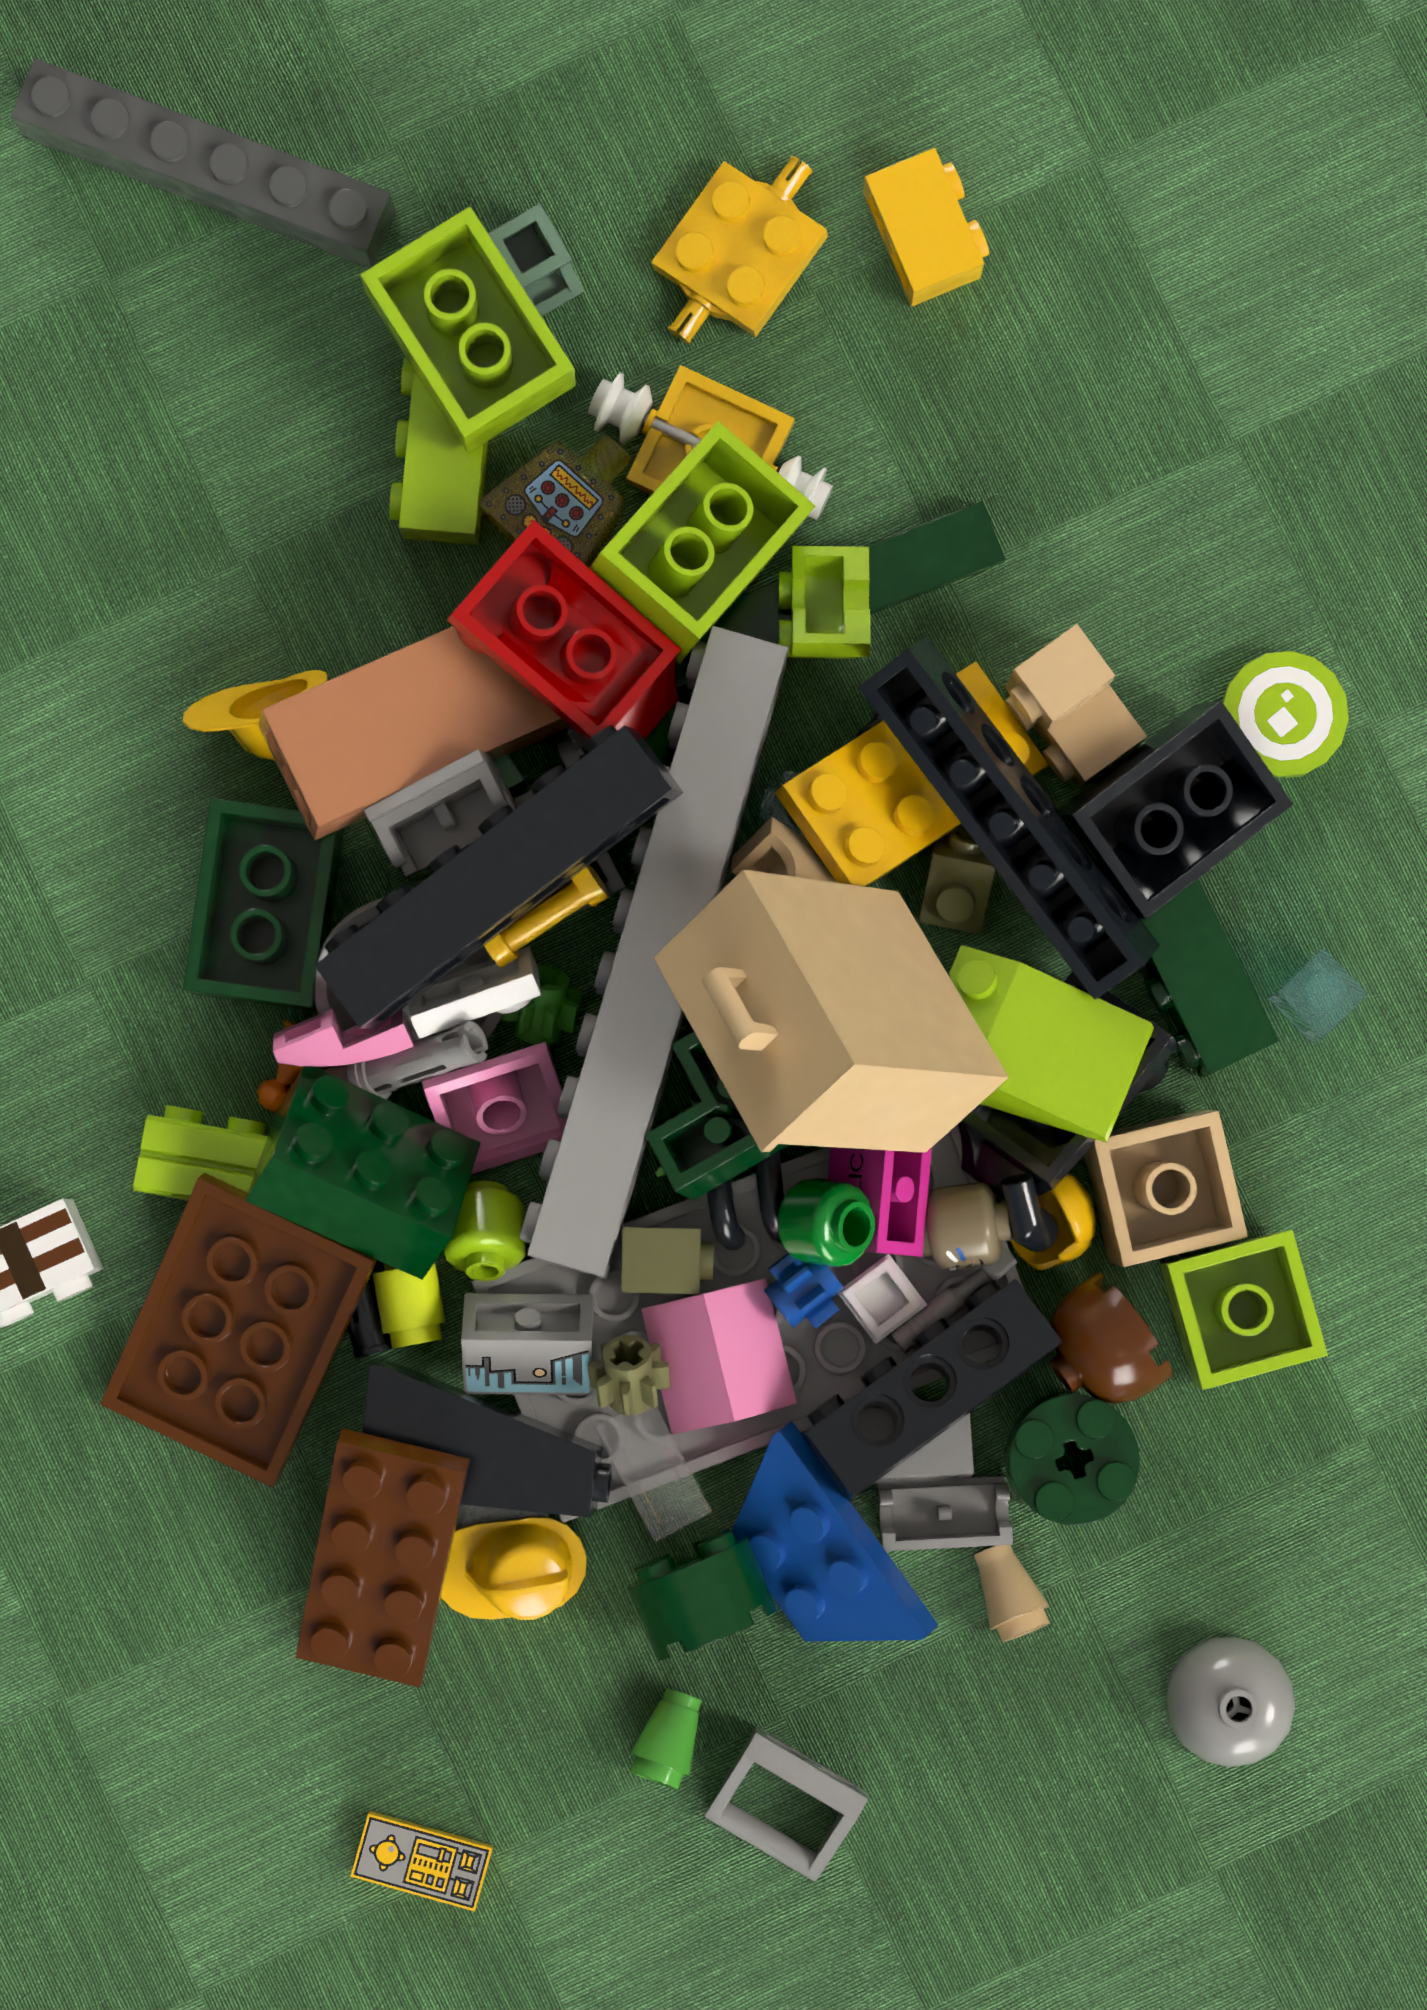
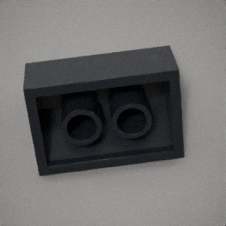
M1220 700L1194 704L1058 810L1141 919H1147L1290 808L1293 803Z

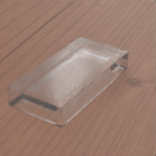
M651 1407L637 1415L625 1416L619 1413L594 1427L654 1542L712 1512L658 1407Z

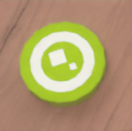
M1294 651L1266 653L1245 664L1226 687L1222 701L1272 775L1277 778L1302 777L1324 765L1342 744L1349 721L1347 697L1335 674L1316 658Z

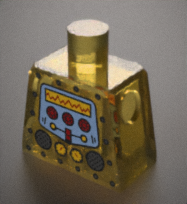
M603 434L581 459L558 440L486 494L478 502L480 513L512 543L535 520L587 567H590L625 511L624 499L609 484L632 459L619 444L606 434Z

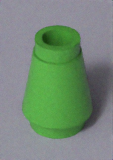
M665 1688L662 1700H659L629 1753L630 1756L634 1757L630 1769L631 1774L669 1788L679 1789L683 1775L690 1776L699 1718L698 1711L702 1702L700 1699Z

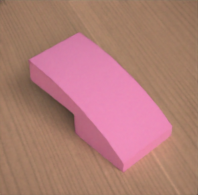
M330 1009L276 1032L273 1037V1053L277 1062L296 1066L325 1067L348 1065L378 1059L414 1047L413 1029L404 1009H401L377 1029H360L357 1025L345 1031L342 1030L334 1010Z

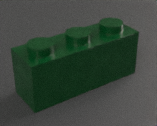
M1199 879L1149 918L1141 919L1160 944L1146 963L1151 975L1143 978V982L1157 1011L1161 1013L1167 1009L1169 1010L1179 1030V1033L1172 1035L1178 1046L1176 1051L1187 1070L1197 1067L1203 1078L1278 1042Z

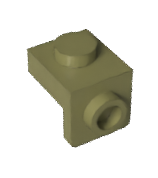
M956 827L933 843L919 922L981 934L995 867L964 827Z

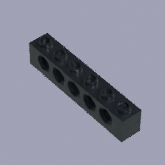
M927 636L859 686V689L1094 1000L1148 962L1160 944Z

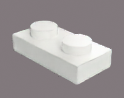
M530 947L517 950L519 957L503 968L499 967L491 959L446 975L409 1003L410 1019L419 1039L434 1033H442L493 1012L500 1014L515 1012L525 1007L531 999L541 996L538 967Z

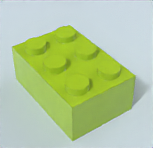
M470 206L360 274L365 294L467 453H470L576 386L575 368Z
M717 421L605 546L590 566V569L681 648L676 657V662L680 664L698 641L705 636L788 541L816 506L723 424Z

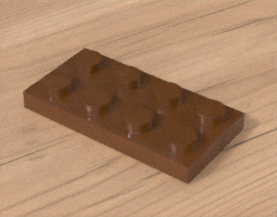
M342 1428L337 1441L295 1658L421 1687L470 1463L469 1458Z

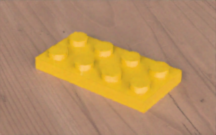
M975 661L956 674L1031 775L1034 777L1049 764L1005 704L979 664ZM884 720L786 782L775 792L837 883L867 887L961 825V822Z

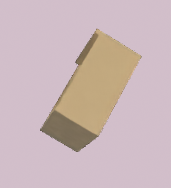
M742 870L654 957L657 966L761 1152H770L778 1144L926 1153L1009 1078L899 891Z

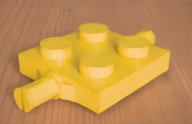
M791 156L773 184L769 185L752 180L723 161L651 262L653 269L679 286L689 300L671 326L667 328L677 339L680 337L681 342L689 345L691 339L709 315L729 320L753 337H757L828 237L827 229L799 211L792 201V198L805 180L813 172L806 163L802 161L800 164L799 158Z

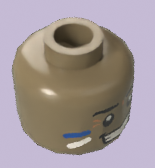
M984 1182L933 1189L927 1199L923 1245L924 1258L933 1257L936 1264L946 1271L996 1264L1002 1253V1241L1014 1239L1006 1202L997 1203L995 1193Z

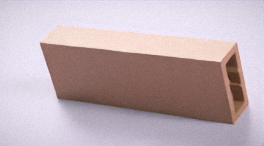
M454 626L262 709L259 721V728L314 841L367 818L364 809L477 749L491 754L493 759L497 760L560 732L567 727L565 725L566 722L489 656L476 653L466 647L458 637Z

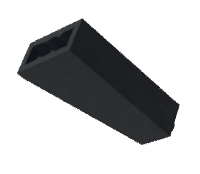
M377 1361L369 1364L363 1433L469 1458L470 1463L461 1505L590 1518L597 1512L598 1502L608 1503L611 1490L612 1464L602 1463L603 1447L476 1395L468 1394L461 1389L397 1363Z

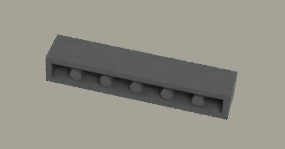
M36 58L33 59L11 114L23 137L367 268H371L376 264L396 213L390 192Z

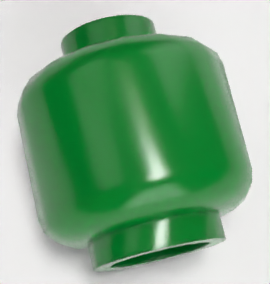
M813 1178L801 1180L789 1189L779 1208L777 1227L782 1246L791 1257L806 1263L839 1267L850 1265L861 1257L865 1248L868 1247L873 1239L875 1218L869 1200L860 1188L846 1182Z

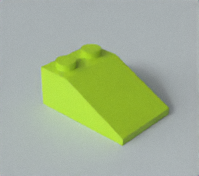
M961 945L948 976L1009 1077L980 1104L1107 1143L1153 1032V1024L1099 998L1094 1000L1090 994L1019 961Z

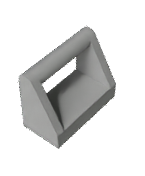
M755 1725L708 1806L704 1817L816 1882L856 1822L868 1801V1795L866 1790ZM754 1762L839 1812L816 1853L729 1802Z

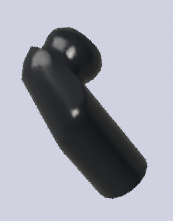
M1022 1173L1003 1179L1001 1185L1015 1242L1034 1252L1047 1250L1057 1238L1058 1223L1053 1215L1039 1205L1033 1176L1028 1173Z

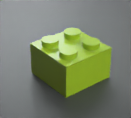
M1293 1230L1274 1232L1159 1264L1194 1388L1205 1390L1328 1356Z

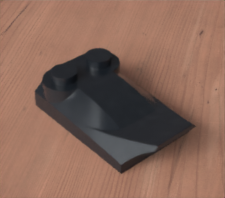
M1072 971L1064 982L1090 994ZM1107 991L1098 998L1143 1018L1154 1026L1119 1112L1120 1115L1138 1093L1154 1088L1163 1080L1168 1071L1169 1056L1178 1046L1171 1034ZM981 1104L958 1123L963 1151L961 1169L977 1182L988 1184L995 1195L1004 1202L1005 1198L1001 1185L1003 1179L1016 1174H1031L1038 1197L1053 1190L1092 1147L1095 1139Z

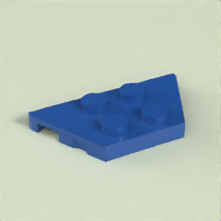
M790 1421L773 1434L732 1532L735 1539L748 1537L772 1597L805 1642L922 1640L928 1636L939 1624L794 1423Z

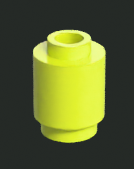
M383 1263L384 1271L374 1273L372 1277L383 1334L389 1333L392 1349L441 1340L440 1323H445L446 1319L435 1263L423 1280Z

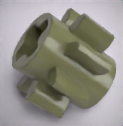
M622 1335L610 1340L608 1343H602L600 1345L602 1361L588 1363L590 1387L596 1389L598 1406L602 1408L610 1405L614 1411L625 1416L641 1414L651 1407L656 1408L658 1406L656 1389L671 1387L669 1364L662 1361L660 1344L654 1343L649 1345L643 1338L634 1335Z

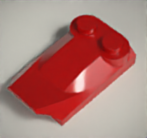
M535 520L528 525L447 619L456 628L458 637L466 647L476 653L489 656L587 740L610 725H613L617 731L624 725L636 729L645 740L679 699L675 685V665L677 654L681 648Z

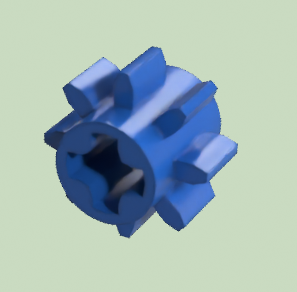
M787 1253L768 1268L777 1280L766 1287L764 1292L792 1328L807 1318L816 1329L839 1311V1308L831 1298L842 1291L844 1287L828 1266L806 1263L791 1257Z

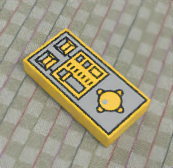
M369 1811L350 1877L475 1911L494 1845Z

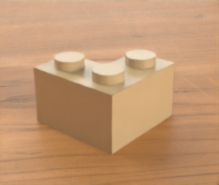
M1075 624L1013 670L1005 686L1010 697L1004 700V702L1025 731L1034 726L1046 742L1048 748L1042 751V754L1058 778L1063 782L1072 778L1080 789L1141 745L1147 735L1111 688L1110 683L1116 675L1079 625Z

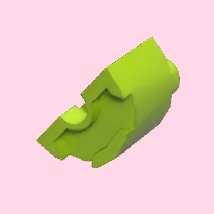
M792 546V572H779L778 609L791 610V620H779V645L788 647L787 658L856 659V657L870 656L869 547Z

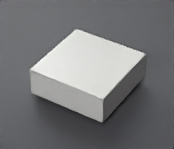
M886 1254L846 1284L844 1289L838 1293L839 1297L875 1344L927 1306L926 1302L890 1254Z

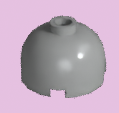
M1233 1636L1205 1639L1185 1651L1169 1673L1168 1689L1165 1697L1168 1723L1180 1743L1205 1762L1225 1767L1254 1764L1276 1751L1290 1731L1296 1706L1292 1680L1280 1660L1255 1641ZM1239 1696L1243 1697L1241 1700L1242 1705L1240 1704ZM1231 1699L1232 1706L1226 1711L1227 1703ZM1237 1712H1241L1239 1716L1234 1717Z

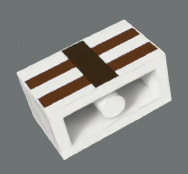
M63 1198L0 1227V1328L32 1315L34 1311L30 1302L52 1292L57 1302H60L93 1287L89 1276L104 1269L73 1199Z

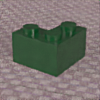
M692 1032L673 1043L672 1047L702 1102L646 1133L645 1136L675 1192L695 1200L788 1145L778 1144L770 1152L760 1151L695 1032Z

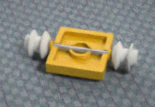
M682 365L679 366L658 411L655 409L651 410L653 400L650 386L646 384L636 393L624 388V374L621 372L613 383L606 379L601 381L588 409V414L597 417L594 430L598 432L606 424L610 423L619 428L620 443L622 444L638 436L641 429L642 433L646 434L644 442L626 477V482L651 495L717 421L723 424L778 472L779 467L775 466V463L795 422V418ZM798 455L785 462L779 474L816 506L808 516L818 520L830 496L833 485L823 481L827 472L825 467L814 476L803 472L801 456Z

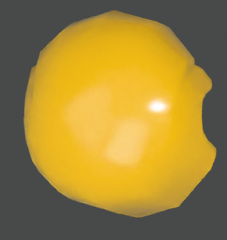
M1067 1173L1053 1190L1038 1196L1039 1205L1053 1215L1058 1223L1057 1238L1052 1246L1045 1251L1034 1252L1019 1245L1014 1239L1009 1240L1018 1256L1037 1270H1046L1081 1256L1092 1245V1238L1095 1236L1096 1216L1091 1196L1075 1176Z

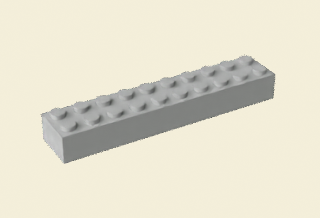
M712 626L708 643L698 641L693 647L686 672V678H688L686 688L693 690L689 705L678 702L667 737L670 740L668 749L674 750L675 755L671 767L664 765L684 793L657 813L653 829L641 826L638 833L631 863L633 864L632 871L640 874L635 891L623 888L617 904L612 925L615 926V933L622 934L616 953L606 950L603 953L594 984L596 994L603 996L598 1016L586 1013L576 1045L578 1056L585 1057L579 1078L567 1076L557 1113L560 1114L559 1117L567 1119L561 1142L550 1138L548 1140L538 1175L541 1179L549 1181L542 1204L530 1202L520 1235L521 1240L531 1243L527 1255L534 1259L606 1280L608 1278L648 1141L645 1134L651 1131L674 1052L672 1044L677 1042L685 1015L657 966L654 957L721 891L785 673L788 647L716 626Z

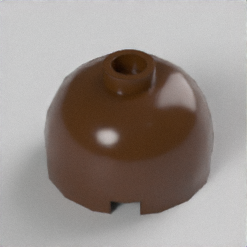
M1097 1272L1074 1287L1059 1302L1051 1318V1327L1063 1342L1056 1348L1058 1355L1050 1360L1049 1363L1056 1376L1071 1393L1082 1387L1093 1398L1103 1402L1116 1404L1134 1401L1152 1392L1173 1376L1172 1368L1168 1359L1158 1367L1156 1366L1149 1353L1159 1345L1155 1336L1135 1308L1115 1285L1106 1292L1101 1290L1104 1276Z

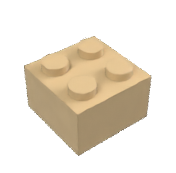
M1201 1109L1113 1130L1107 1143L1095 1140L1092 1147L1084 1154L1109 1263L1127 1267L1248 1237L1219 1111Z

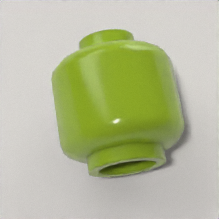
M476 1181L468 1183L452 1238L444 1248L445 1259L455 1269L465 1272L469 1278L477 1281L496 1280L504 1275L505 1270L518 1266L526 1255V1242L520 1239L526 1216L524 1203L514 1193L509 1192L505 1185L498 1182Z

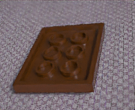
M204 1173L196 1181L100 1405L273 1488L280 1480L377 1260L245 1201L247 1192Z

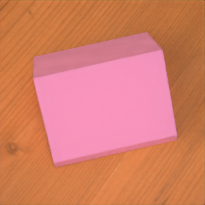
M546 1042L422 1081L435 1122L481 1143L471 1174L543 1152L546 1149L549 1138L561 1142L567 1119L559 1117L560 1114L557 1113L563 1089L550 1048Z
M766 1278L641 1309L649 1344H660L662 1361L669 1364L671 1387L661 1389L671 1434L735 1422L797 1404L773 1304L764 1292V1289L768 1287Z

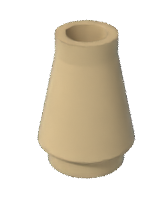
M996 1545L974 1555L979 1568L990 1630L997 1629L1002 1643L1019 1638L1050 1624L1044 1610L1050 1605L1014 1554L1011 1545Z

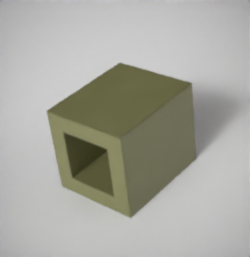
M623 1227L621 1292L700 1294V1281H713L714 1242H701V1229Z

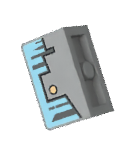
M465 1293L461 1335L464 1392L468 1394L590 1395L593 1392V1388L590 1387L588 1363L593 1361L594 1295Z

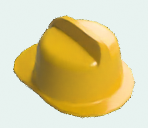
M311 670L281 680L224 689L192 704L183 714V723L191 730L203 732L229 730L244 750L260 759L275 761L259 728L262 709L327 682L328 675L322 670Z
M526 1517L514 1520L477 1523L457 1529L453 1538L441 1598L453 1610L470 1618L535 1620L548 1615L554 1609L563 1606L578 1592L586 1576L587 1556L581 1539L567 1524L550 1517Z

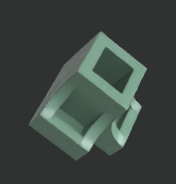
M541 203L488 233L541 317L584 292L572 267V258Z

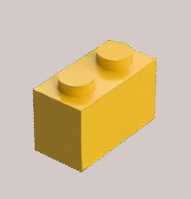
M933 148L865 176L863 195L911 307L981 278L984 267L983 257L989 255V248L977 220L967 223L958 202V200L965 198L964 189L952 162L942 165L936 148Z

